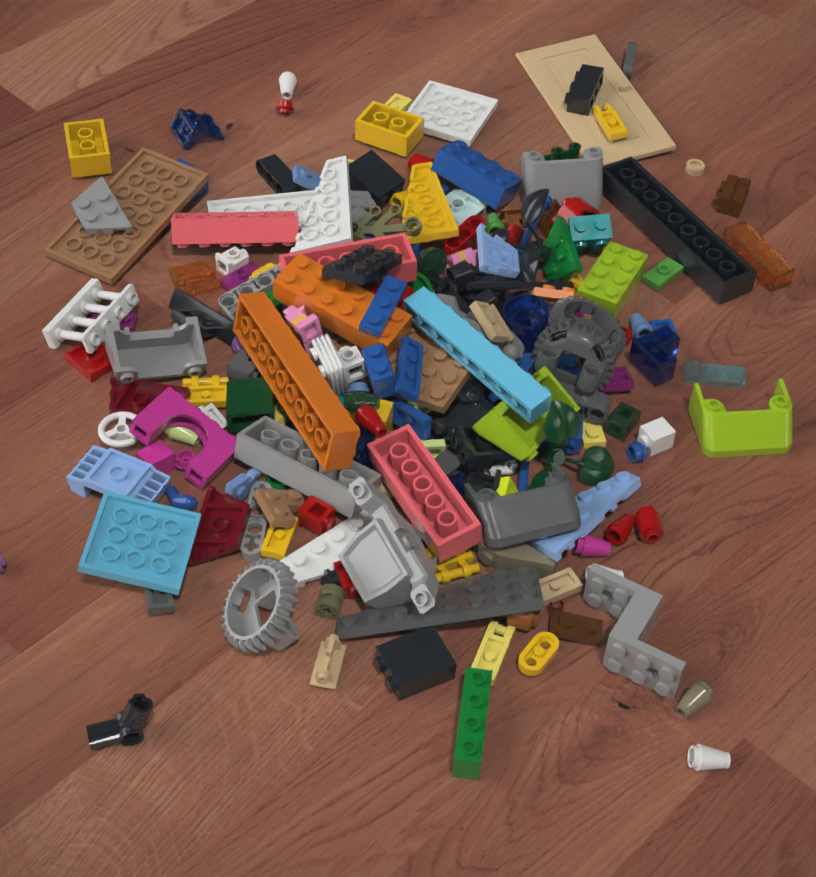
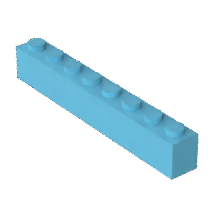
M422 287L403 300L404 311L413 315L412 323L529 424L549 410L552 399L549 389L534 380L530 373L525 372L512 358H508L502 353L497 345L489 342L480 331H476L470 326L465 318H461L449 305L444 304L434 292H430L427 288Z

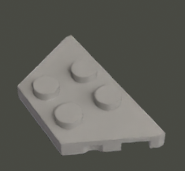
M103 177L96 180L71 202L72 209L87 235L99 233L113 234L114 230H126V233L133 232L131 224Z

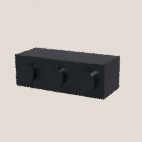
M582 64L580 70L576 71L575 81L571 82L570 92L565 95L564 103L567 104V112L589 116L603 84V67Z

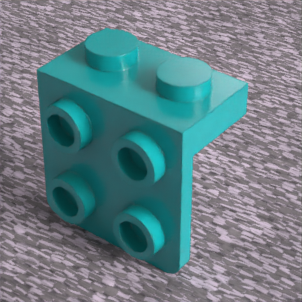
M610 214L574 216L567 219L568 228L577 253L589 249L590 252L602 251V248L613 238Z

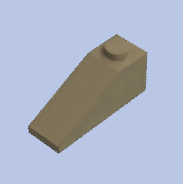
M484 540L478 544L477 558L483 564L495 570L511 571L517 570L522 566L536 567L539 579L554 574L556 571L557 562L525 542L501 548L489 547Z

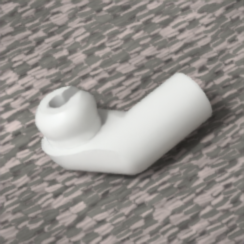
M516 460L497 462L492 465L491 469H484L483 473L493 476L496 470L499 469L502 470L501 476L512 475L516 471L517 462Z

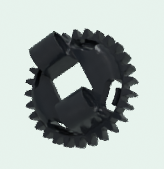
M463 260L446 269L447 277H444V283H438L439 288H435V294L455 296L460 311L467 314L472 310L458 293L466 289L468 282H501V276L495 278L494 274L479 273L478 268H475L473 272L469 263ZM487 288L471 296L469 299L470 305L474 301L485 302L489 305L494 304L505 322H507L513 307V294L511 291H491Z

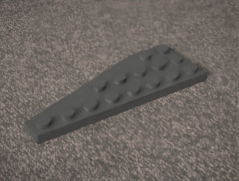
M522 566L517 570L511 571L496 570L491 574H485L439 588L435 606L424 614L419 613L414 602L382 609L371 608L355 614L345 615L337 619V635L340 640L545 609L536 567Z

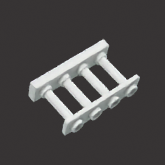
M91 278L42 330L49 348L57 349L67 339L83 342L86 352L92 354L104 341L107 323H120L139 302L134 285L128 284L121 293L103 291L99 279ZM103 299L112 301L109 306L98 305ZM90 313L100 314L97 319L86 318ZM78 326L88 327L84 333L74 332Z

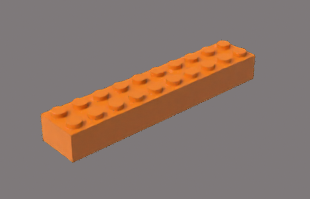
M265 292L239 294L233 332L323 470L327 472L351 468L353 457L356 454L357 441L360 437L359 426L353 421L348 410L344 408L338 396L335 395L329 386L328 381L324 379L318 367L315 366L309 354L306 353L300 341L292 333L291 328L283 320L282 315L274 307L273 302Z

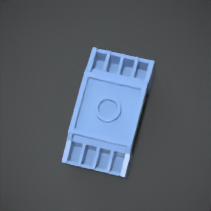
M95 445L91 447L70 474L66 476L71 491L84 498H87L91 491L95 490L104 494V491L154 503H158L163 497L165 490L170 487L171 481L169 475L157 470L150 463L113 448L105 449Z

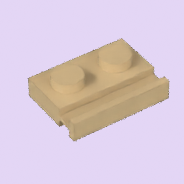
M474 301L469 306L473 312L474 319L481 325L484 335L489 341L510 344L515 339L494 304L489 305L485 302Z

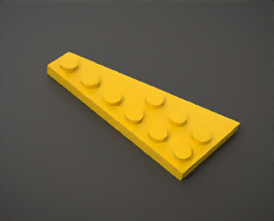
M432 162L412 165L401 224L407 218L414 216L420 220L422 230L418 235H409L407 232H402L406 233L410 244L450 239L451 237L459 236L458 226L436 172L431 170Z

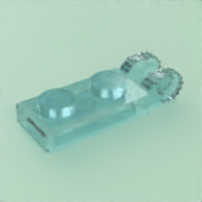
M688 360L683 364V369L686 371L683 377L686 382L709 386L745 388V367L700 364L697 360Z

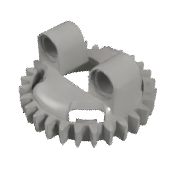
M260 558L258 562L252 561L251 566H245L244 573L239 572L237 580H232L234 585L231 589H227L229 595L224 599L226 605L221 608L225 612L221 617V620L224 622L221 628L225 630L224 636L228 638V642L237 649L247 653H258L259 649L265 651L268 646L281 652L299 639V629L292 622L291 617H289L290 613L296 612V609L292 606L298 602L296 593L299 589L294 587L298 581L293 578L295 573L290 571V567L285 565V563L270 558ZM247 590L251 592V597L245 611L242 613L238 611V607H240L245 595L243 593ZM258 606L273 610L269 619L263 625Z

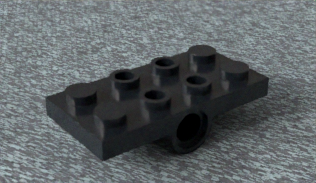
M362 245L360 248L352 250L351 253L343 255L338 260L322 268V277L359 285L369 284L380 287L385 276L388 275V271L402 263L403 254L395 253L393 249L379 250L375 249L373 245Z

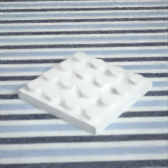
M429 80L406 112L424 117V134L452 142L461 140L470 147L497 108L498 99Z

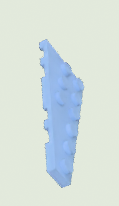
M622 471L606 481L599 482L591 489L580 492L575 496L581 515V526L579 528L526 541L525 543L558 562L562 558L561 553L565 549L571 550L575 546L574 541L576 539L583 538L605 519L606 512H613L620 500H626L641 487L640 477L627 471Z

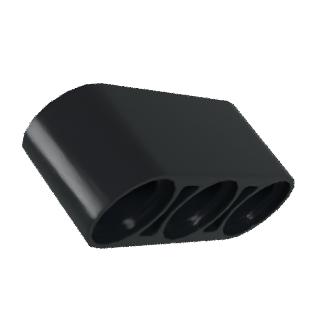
M276 154L256 160V169L259 175L276 194L301 191V185L293 182L292 171Z

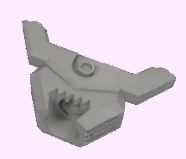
M359 476L349 484V491L356 504L371 514L373 521L350 540L338 557L365 604L376 609H382L414 602L419 613L424 614L435 606L439 581L435 576L437 556L427 557L428 553H426L421 541L425 534L397 512L387 495Z

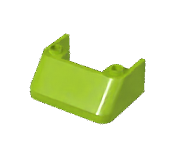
M783 378L778 379L773 397L770 398L768 403L769 409L726 412L722 402L716 399H704L699 383H694L688 410L702 453L711 458L785 454L789 452L793 442L792 402Z

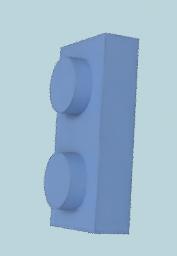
M297 164L292 169L294 183L310 190H315L319 186L321 181L319 174Z

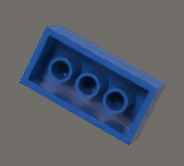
M456 140L439 148L431 166V170L495 210L514 199L522 179L517 177L516 173L502 168L498 162L489 160L484 157L482 152L471 149L467 143L461 140Z

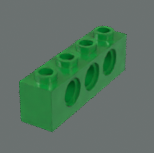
M466 667L452 777L479 780L492 670Z

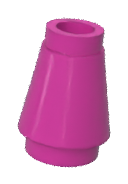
M587 534L583 538L576 539L574 541L575 546L573 547V553L578 554L579 557H608L611 543Z

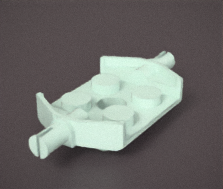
M456 188L446 195L458 227L472 215H477L481 211L486 214V203L463 189Z

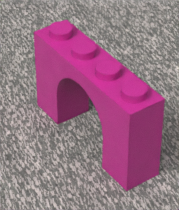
M169 386L133 418L129 432L148 446L168 428L183 427L193 431L201 439L203 450L188 464L184 476L203 490L234 459L236 437L226 432L216 421L211 420L197 406L187 401L181 393Z

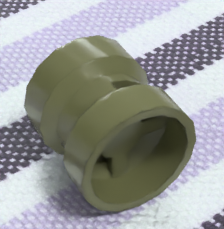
M336 584L322 585L319 592L320 599H318L315 606L316 614L329 620L338 618L341 611L340 604H342L345 597L343 588Z

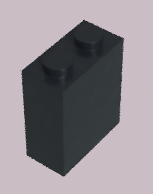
M370 150L349 164L350 189L352 191H368L372 197L371 199L379 207L386 206L394 193L404 190L405 179L373 150Z
M434 626L424 627L377 645L376 657L373 658L376 670L379 673L382 672L385 677L388 691L394 693L398 701L455 679L457 664Z

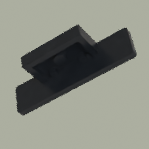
M179 288L174 289L169 303V308L172 309L170 318L177 321L179 326H182L186 323V317L197 316L202 339L216 336L225 343L232 345L235 337L233 332L234 321Z

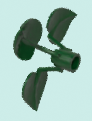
M551 400L549 411L544 422V433L548 440L556 444H550V446H545L541 449L540 460L545 463V467L549 471L542 470L533 477L528 490L545 486V478L552 473L551 463L555 462L559 466L564 462L582 466L579 477L583 482L590 485H597L601 481L608 480L614 472L615 465L609 451L604 447L592 446L584 452L583 462L565 457L564 451L558 448L567 444L568 438L576 437L581 426L577 412L564 402Z

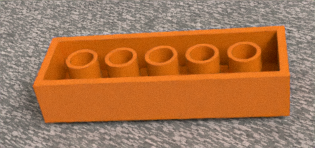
M300 252L273 281L274 299L288 307L294 305L299 308L304 305L307 317L314 313L319 318L320 325L362 349L382 343L388 358H390L399 347L400 340L411 332L413 315L396 307L380 338L360 331L359 324L375 294L355 283L322 277V268L324 266Z

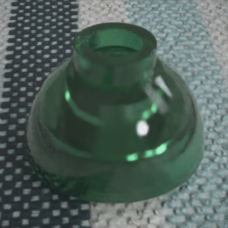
M437 247L425 249L420 254L418 260L420 270L430 277L440 275L445 270L448 262L446 253Z

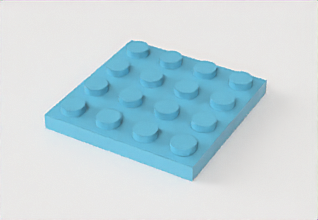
M104 491L78 565V572L179 595L201 514Z

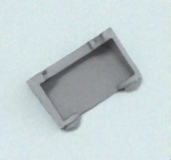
M601 147L585 149L583 151V158L550 161H545L544 156L538 151L522 152L519 177L522 181L518 188L522 204L531 193L541 189H549L548 195L551 196L552 200L556 199L560 205L567 197H581L597 210L600 209L603 198V153Z
M197 316L186 317V323L182 326H178V323H173L172 329L130 332L129 327H125L123 331L120 329L119 323H107L104 343L116 380L126 384L136 380L200 376L206 369L207 360Z

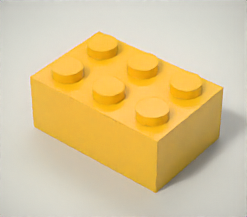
M372 101L355 120V140L407 157L424 135V117L376 101Z
M103 119L64 123L72 178L112 173Z

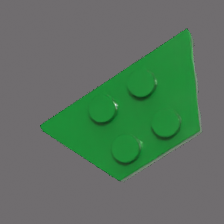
M558 215L544 244L551 248V255L546 262H541L547 282L551 279L567 281L571 278V274L575 272L580 274L584 271L566 220Z

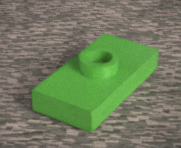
M667 257L642 275L641 281L659 291L682 274L684 266Z

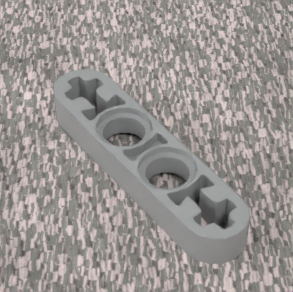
M264 481L254 483L250 490L248 504L250 505L251 513L240 546L241 557L247 562L258 561L262 558L260 549L266 537L268 520L264 513L255 515L252 511L260 508L254 497L256 489L272 488L269 483ZM258 527L261 529V532L252 534L249 532V529ZM251 542L255 543V548L252 552L249 551Z

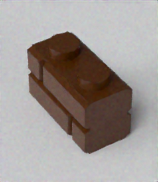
M731 174L728 175L726 181L722 180L714 204H717V213L728 214L738 218L746 201L751 180L743 177L739 178V176Z

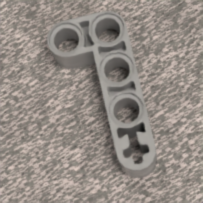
M279 264L221 295L218 303L222 315L235 321L239 294L263 291L266 293L272 290L273 281L280 274Z

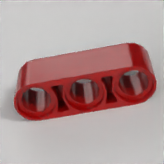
M479 215L468 217L458 227L459 236L444 240L443 257L470 247L473 250L477 246L476 229L480 223L485 225V219Z

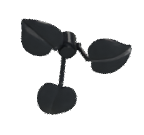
M541 189L531 193L526 197L521 207V217L525 219V225L537 240L530 241L527 247L507 241L509 231L504 228L497 229L491 234L493 238L497 234L511 246L526 251L523 257L519 258L520 273L515 278L519 282H536L539 261L546 262L551 255V248L543 244L544 239L540 238L530 225V223H535L540 217L549 189Z

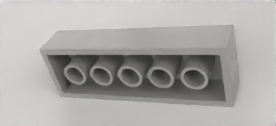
M263 416L237 433L234 458L296 489L306 496L313 495L335 507L336 511L351 519L364 509L356 504L349 491V484L360 476L377 489H380L382 474L354 460L352 461L351 468L325 472L299 432L267 416Z

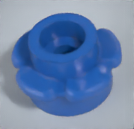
M637 440L633 444H629L627 446L629 460L633 463L643 462L647 456L646 446Z

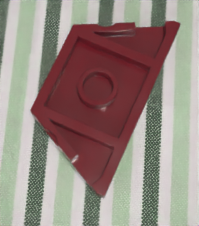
M111 376L109 410L111 414L125 411L138 415L169 386L181 393L185 399L190 397L191 392L189 387L140 380L125 384Z
M208 486L200 511V523L187 566H193L239 550L251 513L250 505L242 500L234 499L228 493L224 495L218 492L214 486Z

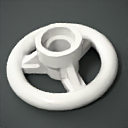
M122 411L106 416L98 426V435L102 442L116 448L129 447L137 443L139 440L129 432L128 425L126 424V419L133 420L137 415ZM119 419L114 429L105 432V428L110 422Z

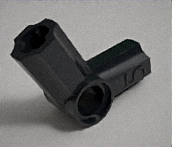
M143 693L134 694L128 700L124 711L119 712L115 719L87 725L86 730L90 749L94 750L118 743L123 746H134L142 742L144 739L143 727L153 709L152 699L147 698Z

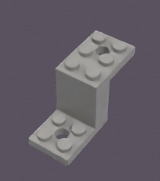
M593 563L588 570L582 601L619 618L609 634L602 666L608 668L611 672L619 673L631 679L636 684L656 691L661 696L674 700L678 693L687 662L646 644L656 625L663 595Z

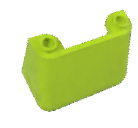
M543 366L532 375L534 380L540 385L549 389L552 394L551 400L564 402L576 412L581 409L546 366ZM502 400L476 422L472 428L479 436L519 461L525 459L529 462L538 454L536 449L539 447V444L546 439L544 422L548 411L529 424Z

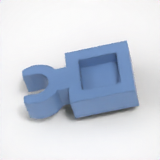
M252 468L247 474L241 473L226 483L225 493L232 495L236 500H244L252 485L259 482L256 478L261 475V472Z

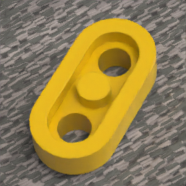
M550 632L536 634L519 655V670L527 676L539 675L557 654L559 647L558 638Z

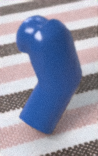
M170 486L165 490L172 507L184 510H194L197 507V499L190 495L179 494L176 486Z

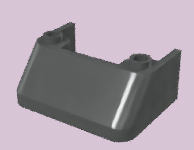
M556 462L551 463L552 473L545 478V486L500 496L498 492L490 488L481 489L476 493L469 483L464 484L466 504L481 523L483 540L487 546L501 548L575 530L581 526V515L570 479Z

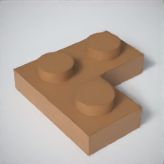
M257 488L254 494L271 527L293 528L296 522L293 513H297V509L305 502L299 491L294 489Z

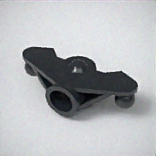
M466 381L457 394L460 401H455L450 405L449 415L445 419H432L431 433L428 440L445 439V443L450 442L456 425L475 424L498 404V400L494 404L487 396L492 391L483 383Z

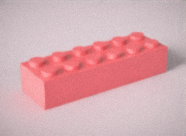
M298 211L173 213L171 218L172 244H177L179 248L190 247V244H198V247H210L211 244H219L220 247H230L232 243H240V246L244 247L253 246V243H261V246H273L274 243L280 242L284 246L295 245V238L297 233H299Z
M399 233L279 255V270L281 273L299 252L326 266L343 255L351 253L352 250L360 248L362 245H373L375 249H393L395 253L403 254L402 263L390 269L388 275L405 282L417 280V259L406 233Z
M409 424L367 444L370 463L378 473L382 474V480L414 527L425 534L423 540L434 556H437L439 563L483 541L481 523Z

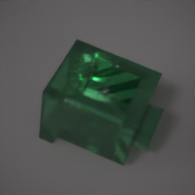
M621 401L607 416L604 432L624 443L627 436L639 424L641 411Z

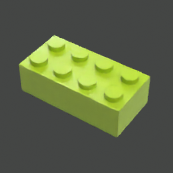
M610 241L578 287L577 294L583 298L586 297L587 301L593 300L595 304H601V307L604 309L608 308V312L614 314L616 319L642 279V275L645 274L648 254Z

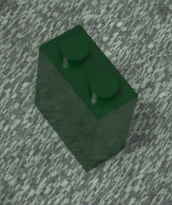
M263 377L227 381L226 418L230 433L244 430L263 416L276 421V396Z

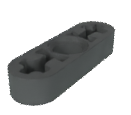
M628 41L623 73L627 79H631L637 42Z

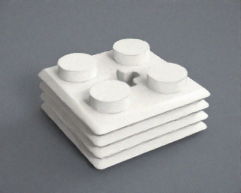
M326 334L325 336L322 335L321 338L317 337L316 340L313 339V348L309 349L314 360L313 363L318 367L324 379L328 381L335 395L340 396L341 393L344 394L349 389L345 367L330 336Z

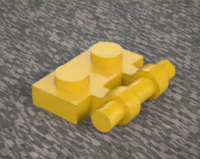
M212 375V377L199 378V376L183 378L182 387H189L191 392L190 397L186 400L197 407L203 405L206 407L213 403L216 408L226 407L228 377Z
M425 548L428 558L435 557L429 548ZM469 548L441 563L437 560L435 576L439 583L443 585L450 583L452 579L460 577L463 579L470 578L472 574L480 572V567L478 563L471 564L473 563L474 556Z

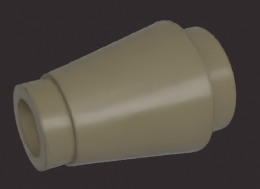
M701 680L691 683L675 709L682 718L687 719L711 703L714 692L708 684Z

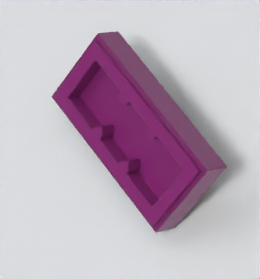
M250 261L248 264L219 279V286L228 292L248 281L252 272L260 267Z

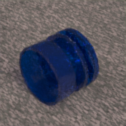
M532 294L516 295L510 298L503 308V320L510 331H513L523 343L525 354L533 352L534 348H536L534 344L538 340V336L549 326L548 317L550 310L548 304L542 298Z

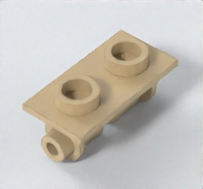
M330 634L325 641H321L309 685L336 690L347 645H341L338 635Z

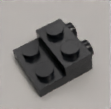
M474 424L456 425L450 440L451 447L459 451L461 464H466L469 470L491 469L493 462L515 459L510 454L479 436L472 428Z

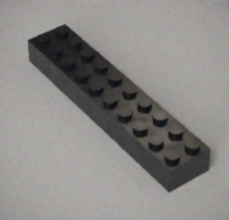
M632 156L603 166V193L674 261L684 266V271L719 304L752 291L757 271Z

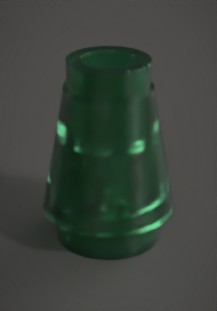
M350 391V393H345L344 408L351 414H355L361 406L366 404L375 407V409L380 407L378 395Z

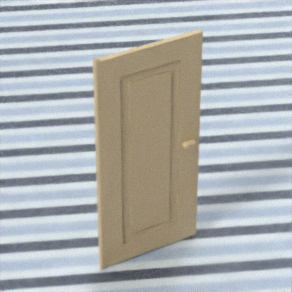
M595 34L515 54L572 142H577L581 145L580 154L582 157L585 149L601 147L603 166L631 156L637 160L676 149V144ZM582 64L604 68L603 84L593 106L598 105L601 111H604V103H610L628 130L627 138L609 141L597 119H595L592 109L589 116L567 112V104L564 103L565 95L570 92L571 82L575 81L576 71L580 70Z

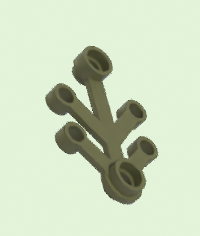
M393 204L383 215L381 208L375 205L369 209V212L358 222L352 221L353 232L356 231L353 233V238L360 237L362 240H365L367 238L364 235H373L377 238L386 236L385 234L402 232H407L409 235H418L422 230V224L417 217L412 216L407 218L403 224L386 225L393 218L402 216V208L398 204ZM373 219L378 220L372 226H367Z

